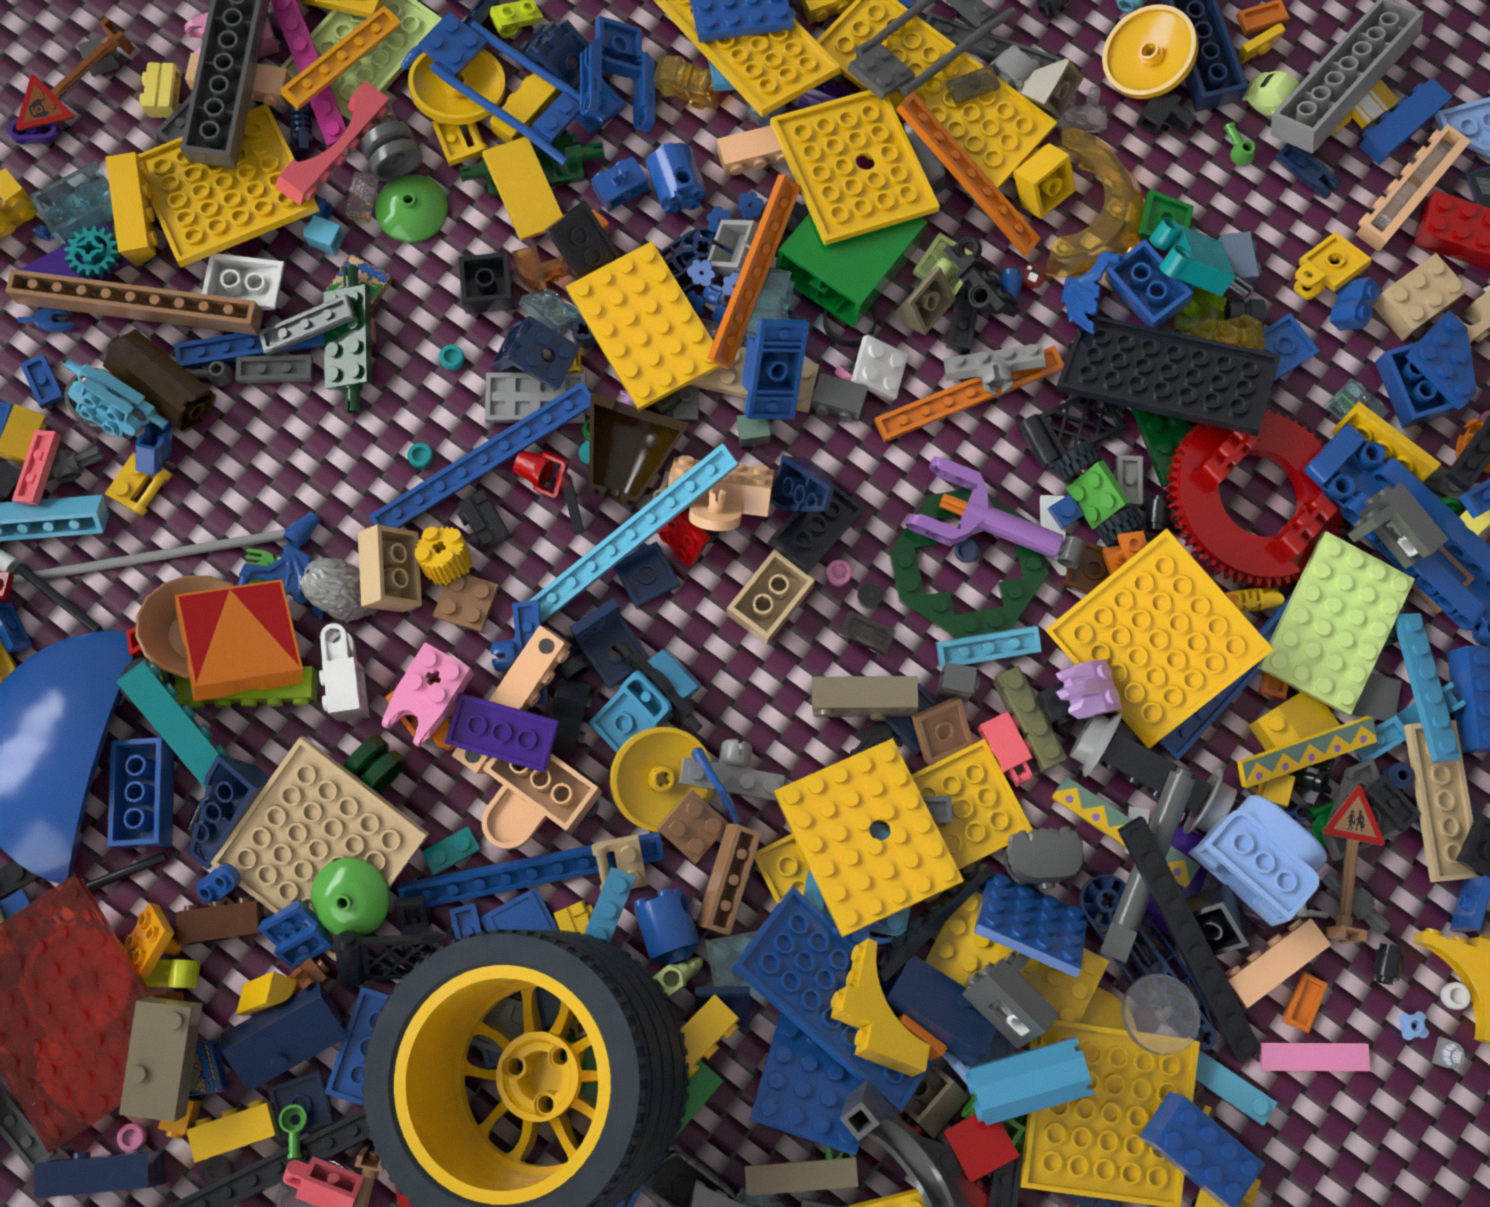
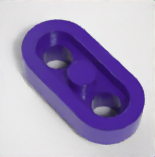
M17 118L8 126L9 135L18 144L50 143L55 141L60 133L56 123L18 131L16 129Z

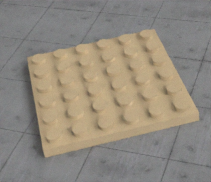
M301 736L210 864L215 868L223 863L233 865L241 876L238 886L274 914L300 899L313 911L311 904L312 885L318 873L326 865L337 859L347 857L363 859L374 865L383 874L390 889L430 833L315 744ZM341 898V904L347 906V901ZM327 930L332 941L334 942V939L337 935ZM333 944V947L324 951V953L336 961L335 946Z

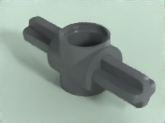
M95 446L77 454L72 450L56 452L47 482L53 479L61 483L77 480L81 477L83 467L103 459L101 449Z
M1330 871L1324 876L1322 882L1339 897V907L1342 879L1335 872ZM1354 885L1351 917L1355 921L1363 919L1378 934H1384L1389 929L1390 923L1373 908L1375 906L1373 896L1361 886Z

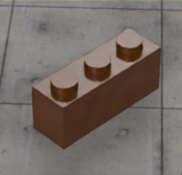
M254 897L238 898V903L228 904L227 901L211 902V907L201 908L200 904L184 906V911L175 912L178 945L187 946L263 935L258 930L259 923L264 920L263 904L259 901H254Z

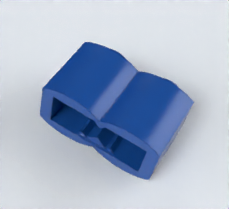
M1371 277L1352 279L1339 290L1338 301L1331 310L1330 322L1339 331L1365 328L1372 316V307L1380 295V286Z
M152 422L146 425L145 433L141 434L136 440V471L147 475H155L161 471L163 461L167 460L172 454V423H168L164 430Z

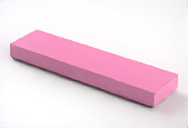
M1259 1043L1261 1049H1259L1261 1071H1371L1369 1044Z

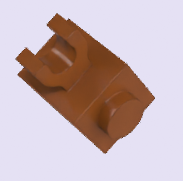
M311 957L288 976L296 980L295 993L302 989L305 990L318 980L324 987L333 979L328 974L331 970L321 958L317 960Z

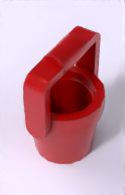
M522 450L514 462L513 472L534 485V490L555 498L562 492L561 476L568 475L569 462L567 459L548 451H543L542 455ZM554 462L561 464V468L558 471L555 490L553 491L544 487L551 475Z

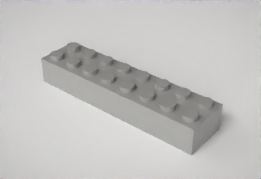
M1377 0L1272 114L1271 136L1313 154L1421 35L1424 12L1393 0Z

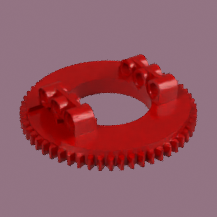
M1266 409L1258 436L1199 423L1180 441V446L1175 449L1177 454L1171 458V461L1174 463L1168 469L1172 473L1166 478L1171 483L1166 486V489L1172 492L1166 496V499L1174 501L1168 506V509L1176 511L1170 517L1179 521L1174 525V528H1182L1183 530L1178 535L1179 538H1188L1184 544L1185 547L1193 545L1191 554L1200 553L1198 561L1202 562L1206 559L1207 569L1215 566L1214 574L1218 575L1224 571V579L1227 580L1233 576V583L1235 584L1241 580L1243 586L1252 583L1253 588L1262 585V588H1267L1270 585L1272 588H1275L1279 585L1292 584L1300 579L1322 532L1327 531L1336 537H1340L1343 534L1339 530L1345 526V523L1342 521L1344 517L1340 513L1341 507L1337 503L1334 504L1324 495L1322 489L1302 471L1324 448L1321 445L1322 441L1314 437V432L1309 433L1305 425L1303 427L1298 425V420H1290L1289 415L1283 417L1280 416L1279 411L1271 413V409ZM1246 455L1259 456L1272 461L1286 473L1294 487L1297 503L1296 513L1276 536H1257L1243 530L1231 520L1222 505L1219 484Z

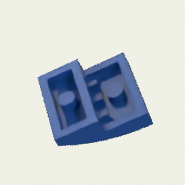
M301 899L259 923L258 930L276 945L274 954L291 969L301 965L309 957L313 958L330 949L334 944L317 916Z

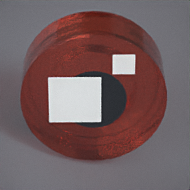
M1037 263L1026 265L1021 273L1023 275L1022 284L1029 289L1041 287L1046 279L1045 269Z

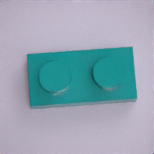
M467 826L421 853L432 874L436 876L481 851V848L470 827Z

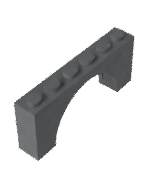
M869 1079L847 1095L840 1120L858 1141L863 1137H868L884 1147L908 1174L927 1207H974Z

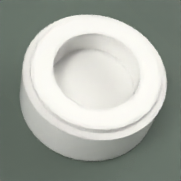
M1453 982L1446 984L1442 988L1441 1000L1446 1007L1459 1010L1469 1005L1471 994L1464 984Z

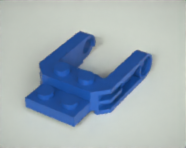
M599 16L595 20V40L580 53V113L591 118L598 116L597 111L600 103V93L602 92V71L624 78H632L633 126L635 130L648 133L653 128L655 122V61L648 52L642 51V29Z

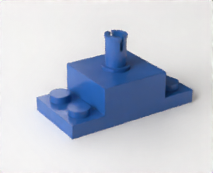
M758 319L756 337H748L741 382V385L748 391L745 417L747 419H795L810 324L807 320Z

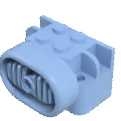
M1258 795L1248 796L1236 811L1220 819L1206 833L1203 840L1188 852L1224 885L1228 884L1231 891L1270 926L1290 921L1317 890L1319 886L1317 872L1327 861L1325 849L1311 833L1278 805Z

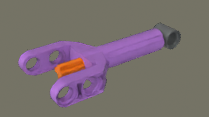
M933 457L929 469L937 477L971 490V496L968 502L944 493L941 499L940 508L962 516L957 528L923 514H910L905 523L908 529L948 546L962 542L971 535L986 531L1054 559L1058 555L1057 562L1067 568H1079L1087 547V543L1084 540L1075 536H1066L1064 540V535L994 508L988 497V489L980 472L942 457Z

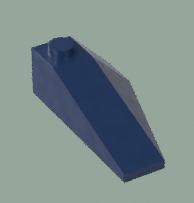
M782 455L770 503L781 511L828 512L835 486L821 467L811 460Z
M219 754L205 776L204 784L207 786L204 798L200 799L199 807L201 808L198 823L194 825L188 853L206 869H210L213 866L210 864L270 779L256 765Z

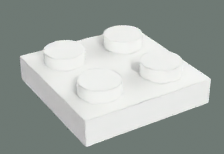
M866 335L862 338L851 382L868 386L869 391L890 401L895 400L908 354L870 335Z

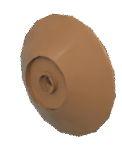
M186 575L160 585L145 598L136 615L135 637L144 656L160 670L184 679H190L186 648L182 643L176 614L175 595L235 585L208 575Z

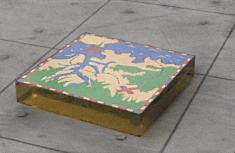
M350 253L324 292L344 287L343 267L346 266L348 269L349 265L359 267L358 286L365 284L371 287L372 312L393 281V277Z

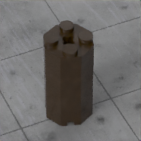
M133 329L120 338L114 337L109 342V350L103 367L121 382L145 396L144 400L154 406L158 413L183 433L198 427L203 422L200 419L202 414L209 415L213 410L217 395L152 343L139 330Z

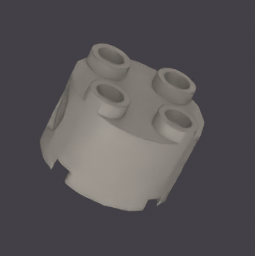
M1013 45L1009 49L1004 50L987 66V69L1022 95L1021 91L1023 90L1025 80L1031 76L1034 70L1040 69V65L1036 60L1030 59L1019 47Z

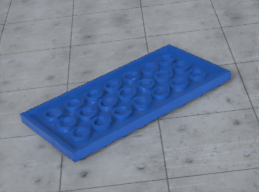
M791 887L731 968L857 1080L863 1083L869 1079L897 1114L901 1113L934 1060L927 1061L925 1072L911 1077L855 1055L856 1045L854 1041L859 1028L831 1018L833 1009L831 1007V999L836 991L847 986L846 978L853 963L851 953L858 943L851 940L849 935L842 938L840 934H832V927H836L835 923L796 888ZM894 975L887 982L879 980L884 997L895 979Z

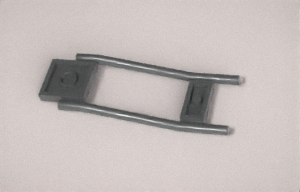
M920 0L874 37L856 47L855 53L859 57L849 63L847 70L881 101L899 89L903 96H907L925 84L987 33L1017 14L1016 9L1010 7L998 16H995V12L982 0H945L971 22L977 30L915 78V73L881 43L936 1Z

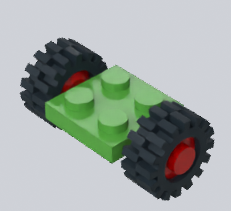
M1092 441L1072 449L1054 464L1055 470L1064 483L1075 480L1066 490L1083 512V516L1093 530L1096 529L1106 547H1112L1119 543L1118 534L1137 532L1146 524L1135 506L1129 507L1118 514L1131 501Z

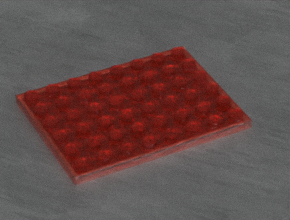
M80 874L71 876L0 923V1072L48 1153L56 1150L120 1107L136 1000L154 997Z

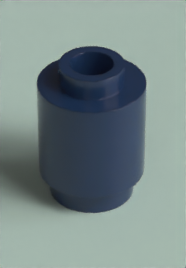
M1396 763L1386 767L1380 774L1386 775L1399 790L1410 787L1415 779L1413 769L1405 763Z

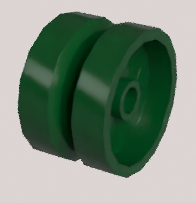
M374 735L349 756L343 767L381 795L402 772L407 760L396 750L388 752L390 745L380 735Z

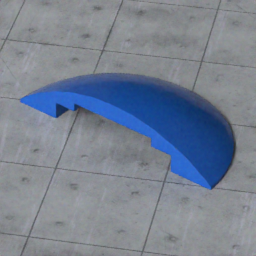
M126 631L91 632L61 640L29 657L0 684V847L14 861L30 872L68 886L84 836L80 832V828L87 809L85 804L116 706L117 704L120 705L123 695L117 680L121 677V673L126 665L140 658L130 656Z

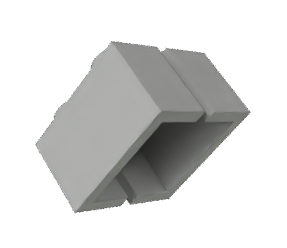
M754 220L720 221L714 241L733 251V255L716 245H712L707 260L712 263V269L724 277L730 276L732 272H741L759 223Z

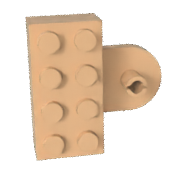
M686 455L674 457L669 474L668 487L701 460H695L693 457ZM739 463L740 465L689 506L690 522L697 527L707 530L728 531L739 527L742 514L768 517L774 470L763 465L749 467Z
M551 754L546 773L492 757L483 770L503 786L483 813L482 830L485 837L493 845L506 850L517 849L525 845L546 817L572 835L603 792L599 787L553 754Z

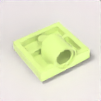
M939 232L915 267L913 274L923 280L936 266L941 267L955 297L964 285L961 279L956 276L961 269L943 249L947 245L953 247L957 243ZM965 248V254L967 256L969 254H973V252Z

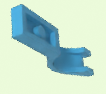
M1452 682L1441 687L1449 714L1466 705L1464 700L1458 702L1450 691L1454 687ZM1416 702L1375 727L1377 742L1354 750L1361 762L1367 759H1375L1406 740L1404 725L1421 723Z

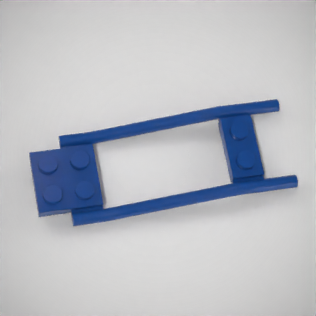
M448 12L418 43V48L435 61L431 64L429 70L448 85L526 136L559 164L564 166L569 158L551 144L580 113V93L494 36L477 21L474 20L470 27H468L451 12ZM487 43L562 92L535 121L531 128L456 78L486 47ZM598 108L596 119L604 123L608 116Z

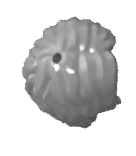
M320 558L310 562L305 568L299 587L305 598L318 609L325 611L336 619L344 620L346 623H349L350 620H359L364 616H369L370 612L374 610L373 608L361 607L360 570L356 566L342 559Z

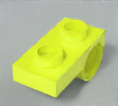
M534 0L511 2L493 6L490 9V18L502 38L512 37L518 32L520 27L541 23L543 15Z
M158 960L149 978L142 977L141 987L198 989L201 961Z

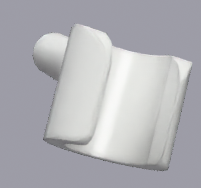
M665 471L660 489L654 492L653 499L667 489L669 471Z
M1305 903L1294 918L1319 917L1327 919L1329 913L1307 910Z

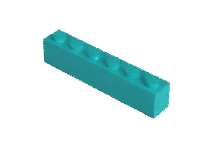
M144 659L118 678L117 684L206 789L207 785L204 784L205 776L217 755L223 754L229 757L230 755L221 744L218 746L214 744L210 739L213 737V734L205 724L199 726L194 719L196 714L187 703L182 705L176 698L179 696V693L170 682L165 684L159 677L162 675L160 669L153 662L148 664Z

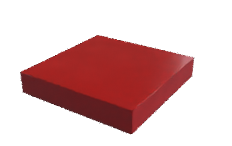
M974 1114L943 1131L971 1184L1020 1157L1002 1122L986 1126L985 1121L979 1122L977 1115Z

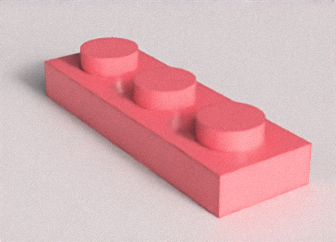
M35 430L12 501L18 504L39 506L62 435L55 431Z

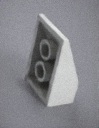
M213 254L209 257L202 294L256 301L261 310L276 309L285 263L284 261Z

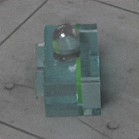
M1352 378L1324 406L1339 420L1343 419L1358 401L1381 418L1389 412L1382 401L1374 398L1361 383L1355 382Z

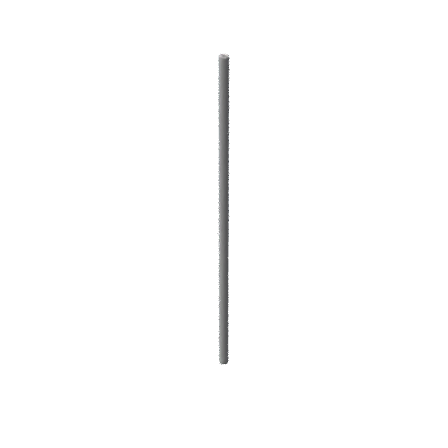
M286 530L33 572L41 579L46 580L284 540L283 535L286 533ZM13 575L12 585L28 583L21 575Z

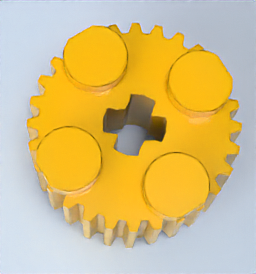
M431 526L423 531L422 539L418 540L419 544L415 545L417 548H415L414 555L423 573L429 580L432 579L435 585L439 584L441 586L444 584L447 586L451 579L456 580L457 576L461 577V573L464 575L470 572L469 568H472L471 564L473 563L470 557L471 553L458 529H453L452 527L449 529L447 526L446 528L442 526L438 529Z

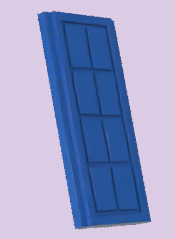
M537 887L480 917L486 931L497 929L558 930ZM539 986L536 988V998L544 1030L554 1024V1021L549 1019L558 997ZM519 991L517 994L520 1000H522V994Z

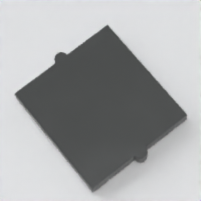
M1371 673L1352 714L1361 717L1370 716L1373 717L1374 721L1381 722L1393 717L1397 713L1402 681L1385 677L1382 673L1378 675Z

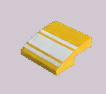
M1380 79L1353 108L1350 114L1363 129L1375 123L1388 110L1395 109L1394 106L1400 100Z

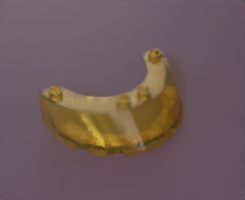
M1063 125L1056 147L1079 155L1078 169H1084L1100 176L1104 187V205L1098 218L1088 228L1079 233L1056 238L1052 242L1050 257L1043 272V275L1067 278L1072 275L1074 278H1078L1091 270L1101 252L1113 251L1116 254L1125 255L1139 244L1141 237L1137 236L1145 199L1135 176L1104 142L1086 131Z

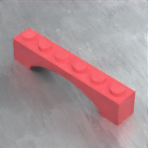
M364 81L351 96L348 110L352 112L351 121L340 139L329 149L311 159L301 162L293 159L279 174L276 189L300 206L306 199L312 200L318 191L317 187L321 183L325 185L331 178V171L335 167L339 169L344 164L348 152L351 151L353 153L360 145V139L375 127L374 123L385 118L389 111L386 108L389 98L367 81Z

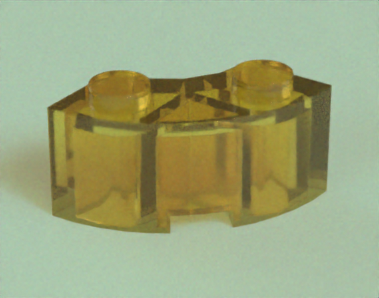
M660 56L653 82L660 88L662 94L691 104L696 109L714 108L719 91H714L710 69L694 66L682 56Z
M1247 314L1229 320L1208 318L1190 330L1191 336L1257 350L1266 347L1262 322Z

